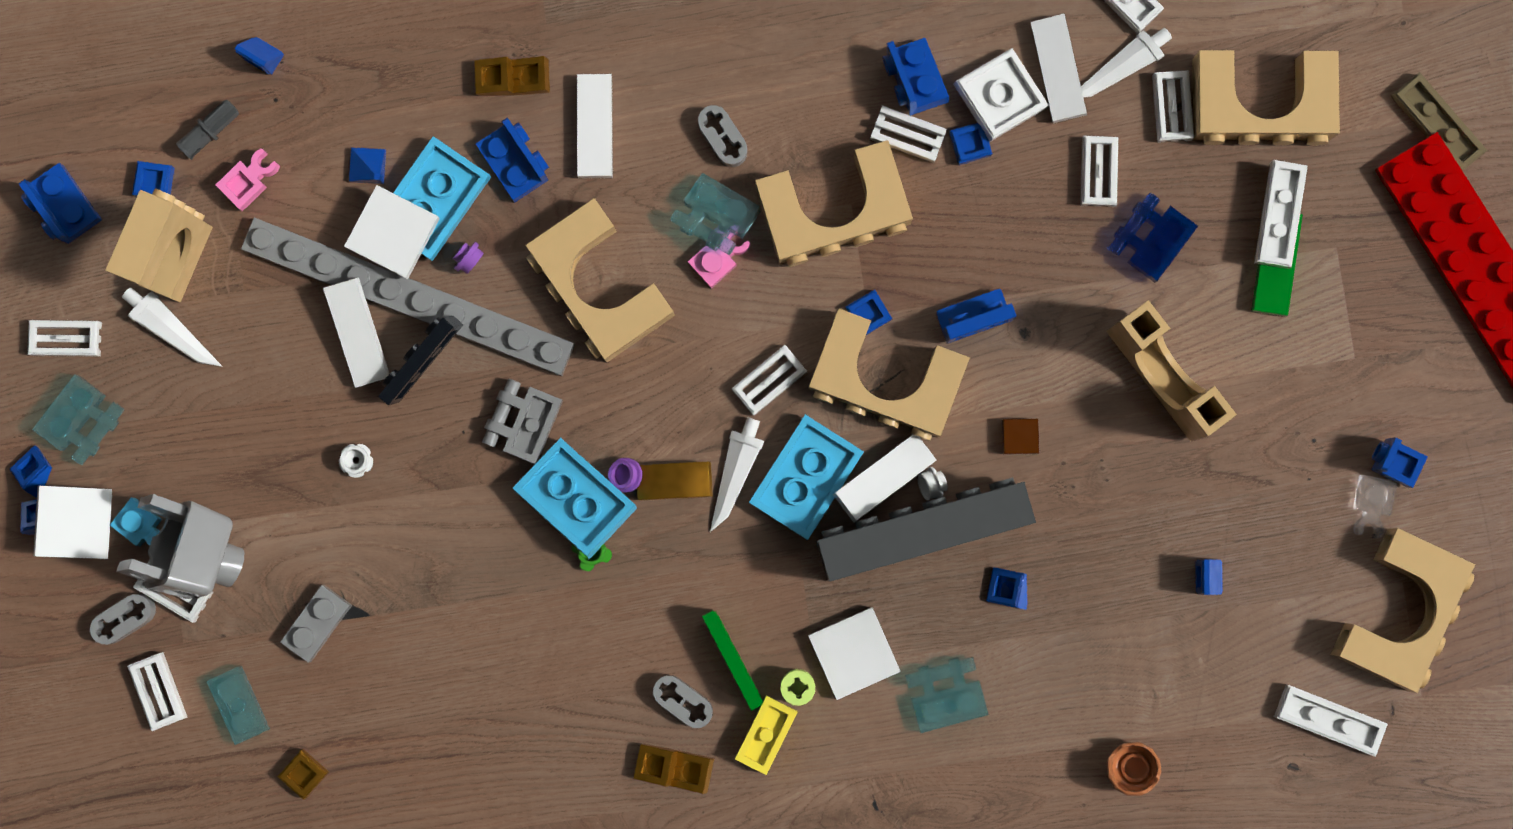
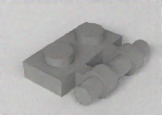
M508 378L504 390H500L496 398L499 402L493 417L488 419L484 428L487 431L482 443L495 447L499 436L502 435L508 438L503 449L504 452L536 464L563 400L532 387H529L525 399L516 396L521 383ZM513 406L520 409L513 428H510L504 424Z

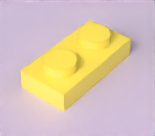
M766 695L735 760L767 775L798 711Z

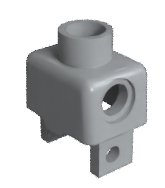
M155 494L140 498L137 508L165 517L166 520L162 530L152 537L148 550L150 565L135 559H128L119 562L116 572L145 581V588L185 599L209 595L213 591L215 583L225 587H230L234 584L241 572L245 552L243 548L228 543L233 528V522L229 517L193 501L177 503Z

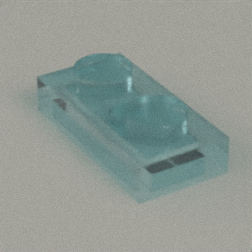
M238 666L206 681L234 745H238L270 730L242 666Z

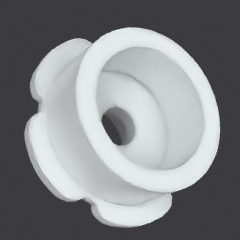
M349 444L345 446L339 458L341 470L347 472L350 477H362L364 472L370 471L373 466L370 449L363 444H358L357 446ZM355 457L359 458V463L357 464L353 462Z
M928 467V471L918 475V485L926 500L943 497V492L947 491V481L941 471L937 472L933 467Z

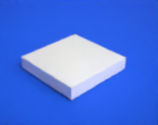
M1013 48L956 80L953 84L990 142L1049 106Z
M376 185L344 247L408 279L440 218Z
M38 486L33 556L108 559L112 489Z
M872 607L808 635L836 700L901 672Z

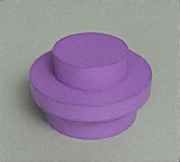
M474 242L471 246L464 243L452 259L457 262L454 266L457 272L462 270L465 274H468L484 253L478 249V243Z
M620 458L609 468L608 478L621 492H632L637 489L642 481V469L634 459Z

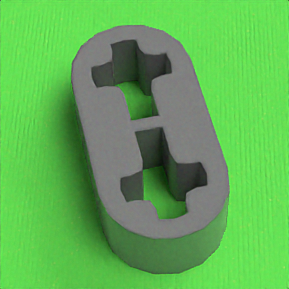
M717 105L705 107L698 116V126L702 135L723 165L727 167L740 166L747 157V144L722 107ZM712 114L714 118L719 116L722 118L719 124L723 133L718 135L714 127H705L708 123V115ZM727 138L732 146H737L738 144L741 146L738 149V158L734 159L732 155L726 157L723 155L726 152V146L722 140Z
M145 594L127 596L92 620L90 625L92 638L97 643L105 645L121 641L154 618L156 613L155 603ZM133 602L136 604L144 603L145 608L141 611L142 618L140 616L126 617V614L134 610ZM104 621L106 623L120 621V624L111 630L113 636L110 634L102 635L101 630L105 628Z
M665 675L655 683L653 687L655 700L683 723L692 728H702L710 722L713 716L711 703L680 678L674 675ZM671 682H674L677 685L675 692L683 697L682 701L678 702L673 697L664 700L661 697L663 690L660 688V685L662 683L669 685ZM687 700L693 706H697L699 703L704 704L703 712L707 715L704 720L701 718H697L695 721L689 718L691 711L683 705Z

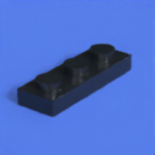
M454 316L443 317L442 319L440 317L436 318L427 327L425 333L428 336L421 345L415 344L405 354L403 359L406 363L399 371H392L382 383L385 388L378 397L388 406L399 403L461 329L463 324Z

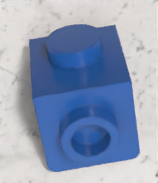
M1396 437L1385 439L1384 442L1381 441L1373 452L1372 460L1375 463L1371 470L1407 488H1413L1428 456L1401 444L1402 440Z

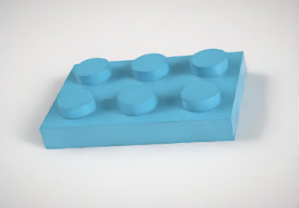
M434 136L393 192L440 218L421 253L431 261L437 256L491 178L490 174Z
M805 414L749 503L808 540L834 500L833 494L841 489L864 451Z
M562 438L513 487V490L588 559L598 551L637 509V506Z

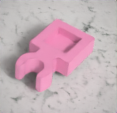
M262 148L252 155L251 164L248 167L239 161L215 184L241 211L247 208L267 188L260 180L264 176H273L280 168L275 161L266 168L261 166L262 159L268 154Z
M736 227L726 233L724 243L721 246L712 239L688 261V264L711 289L737 266L731 257L746 253L750 247L748 240L739 247L731 243L732 238L738 233Z

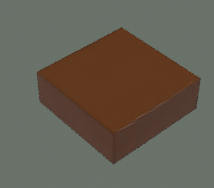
M1038 419L1002 420L1003 455L1039 454Z

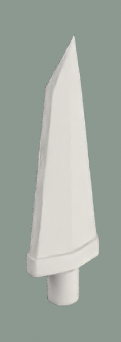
M1163 28L1151 37L1144 30L1137 34L1134 40L1081 86L1083 98L1094 96L1164 57L1160 47L1172 39L1169 31Z
M132 288L124 292L122 298L133 307L128 314L132 321L139 323L197 363L222 366L161 302L155 293L151 291L143 298Z
M747 417L742 433L731 431L710 532L729 517L760 449H762L764 441L755 438L760 423L758 420Z

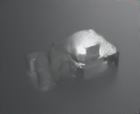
M1359 475L1353 509L1363 512L1362 517L1354 524L1353 530L1355 535H1363L1364 526L1369 523L1373 526L1372 538L1380 539L1383 536L1384 526L1380 521L1381 515L1391 516L1397 482Z

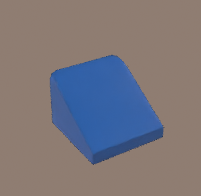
M257 37L237 44L235 47V52L242 59L268 75L273 74L284 55L283 52Z
M1197 559L1195 561L1197 594H1222L1221 560Z

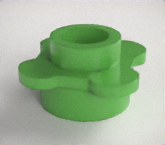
M573 544L571 545L572 551L577 553L578 558L581 560L580 567L584 571H591L594 565L600 562H609L612 558V551L607 549L605 544L590 559Z

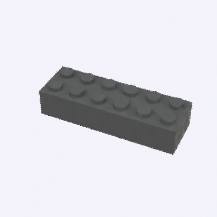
M1012 477L989 484L991 490L989 492L981 494L980 488L977 487L957 493V501L947 503L946 498L942 497L922 503L924 510L913 513L910 506L888 513L890 520L879 523L877 516L855 522L856 530L844 532L843 526L823 531L821 532L823 539L817 540L816 543L827 581L831 582L1034 524L1036 520L1025 482L1015 484Z

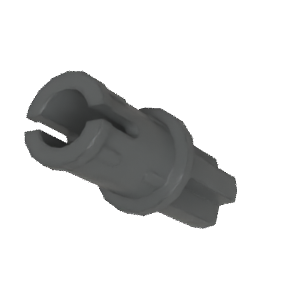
M224 100L203 120L199 118L197 120L198 124L175 144L192 160L213 139H219L217 135L239 115L237 108L230 101Z

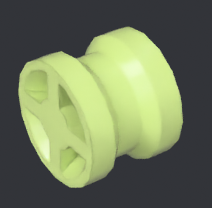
M794 669L783 676L780 690L783 698L788 703L801 706L807 704L813 698L816 686L814 679L808 672L802 669Z

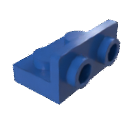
M926 38L899 47L895 46L894 41L886 43L887 55L882 57L884 67L888 76H895L898 84L894 86L897 100L900 106L906 104L910 116L949 103V95Z
M507 117L502 121L504 124L502 127L477 142L476 146L515 203L549 180L544 172L549 166L538 150L533 154L530 152L525 144L530 138L520 123L512 125Z
M61 163L56 164L32 182L24 179L18 183L24 191L21 198L33 212L38 211L44 220L40 223L43 230L53 240L57 238L69 244L102 221L70 173Z
M1000 289L948 306L936 312L946 344L1011 322L1017 317L1012 303L1006 304Z

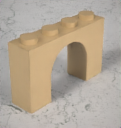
M1199 50L1192 59L1193 140H1204L1205 145L1224 144L1225 140H1238L1239 145L1259 144V140H1272L1273 145H1291L1294 143V140H1307V145L1319 146L1328 144V140L1333 139L1340 133L1339 51H1303L1295 59L1294 104L1287 115L1276 119L1257 117L1249 113L1239 102L1235 91L1234 50Z
M888 140L855 150L854 160L865 193V205L858 217L844 226H820L812 222L803 213L798 203L789 170L755 180V187L779 265L787 262L788 267L797 266L807 262V256L820 252L821 257L840 252V246L853 242L854 247L873 242V236L886 232L887 237H891L907 231L906 226L911 225L913 217Z
M154 189L153 194L140 190L105 271L181 302L213 227L203 221L205 215L185 205L186 203L175 199L176 197L158 189Z
M594 198L529 242L526 247L531 254L526 259L537 274L544 271L551 281L545 286L555 301L559 302L563 299L570 311L565 313L575 330L577 331L580 328L585 330L590 338L585 341V344L596 359L603 356L605 361L609 362L673 318L675 314L654 283L626 303L611 309L594 308L578 297L574 287V272L579 260L589 250L617 232Z
M1148 300L1106 332L1188 439L1194 441L1208 437L1237 414L1215 386L1208 389L1200 387L1179 366L1163 339V334L1171 328Z
M838 309L809 386V390L815 391L813 397L829 404H833L834 399L847 403L846 410L864 417L867 411L879 415L878 422L898 429L899 424L913 428L912 435L924 440L931 441L932 436L940 437L970 357L937 345L934 348L921 385L916 392L900 400L880 399L863 386L857 372L858 355L871 320Z
M1399 528L1387 529L1373 560L1408 576L1419 586L1425 599L1423 622L1415 633L1400 641H1390L1355 624L1344 623L1330 655L1406 691L1418 693L1419 689L1424 688L1430 679L1431 670L1429 667L1434 656L1437 657L1444 648L1446 639L1443 636L1448 625L1453 624L1458 617L1460 611L1458 602L1462 593H1466L1474 581L1472 571L1475 564Z

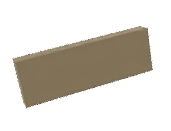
M1420 72L1391 95L1426 138L1436 132L1439 133L1462 171L1487 151Z

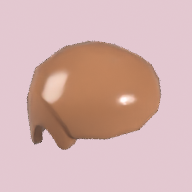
M1140 742L1124 743L1118 746L1108 757L1107 775L1116 790L1127 796H1141L1150 792L1160 780V759L1152 748Z

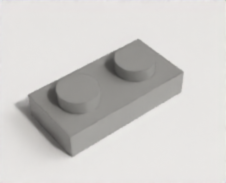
M321 585L280 643L308 663L312 662L349 611L352 604L327 586Z

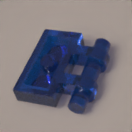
M1149 193L1143 202L1139 201L1132 209L1134 214L1125 226H1119L1114 233L1115 239L1108 249L1118 256L1126 246L1133 249L1135 252L1127 263L1155 283L1186 244L1198 225L1171 205L1161 216L1154 211L1160 199L1156 195ZM1144 222H1148L1153 228L1146 238L1142 240L1135 234Z

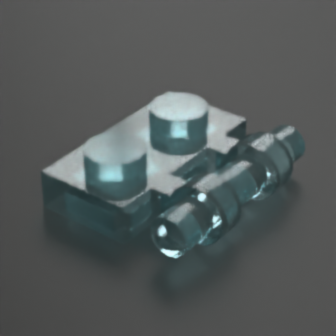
M702 173L684 199L685 206L692 209V212L687 215L676 209L670 221L680 226V231L689 236L694 234L706 241V246L712 250L717 251L719 249L730 255L736 245L735 242L727 238L730 232L743 239L760 214L761 209L759 205ZM706 217L718 224V227L712 230L701 222Z
M74 374L32 430L60 451H65L71 442L74 443L78 448L71 458L78 464L83 465L90 455L94 456L100 449L98 444L108 431H114L119 424L117 419L125 409L118 403L113 402L106 412L98 406L106 395L80 375ZM92 417L97 421V424L86 437L79 431L88 419Z
M956 657L949 659L948 664L929 668L928 665L919 667L918 672L905 675L908 688L920 685L923 688L924 695L911 698L920 733L989 715L980 681L976 680L965 683L964 674L976 671L973 657L959 660ZM952 677L954 687L935 691L933 682Z

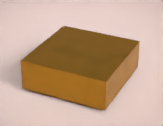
M302 749L277 777L304 800L325 778L329 771Z

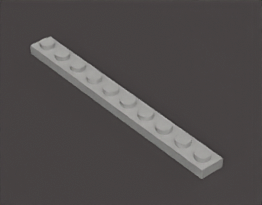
M255 217L241 247L245 252L329 285H335L359 277L367 300L431 324L438 317L442 319L443 317L454 316L463 324L456 335L560 376H563L575 346L570 341L410 278L406 279L392 271Z

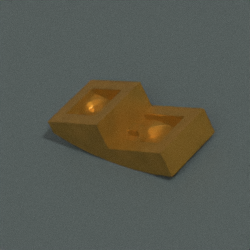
M545 56L512 60L508 57L474 60L477 95L507 96L550 93L549 59Z
M711 462L640 465L642 481L637 487L638 500L713 496Z
M640 744L633 779L706 794L709 788L714 758Z

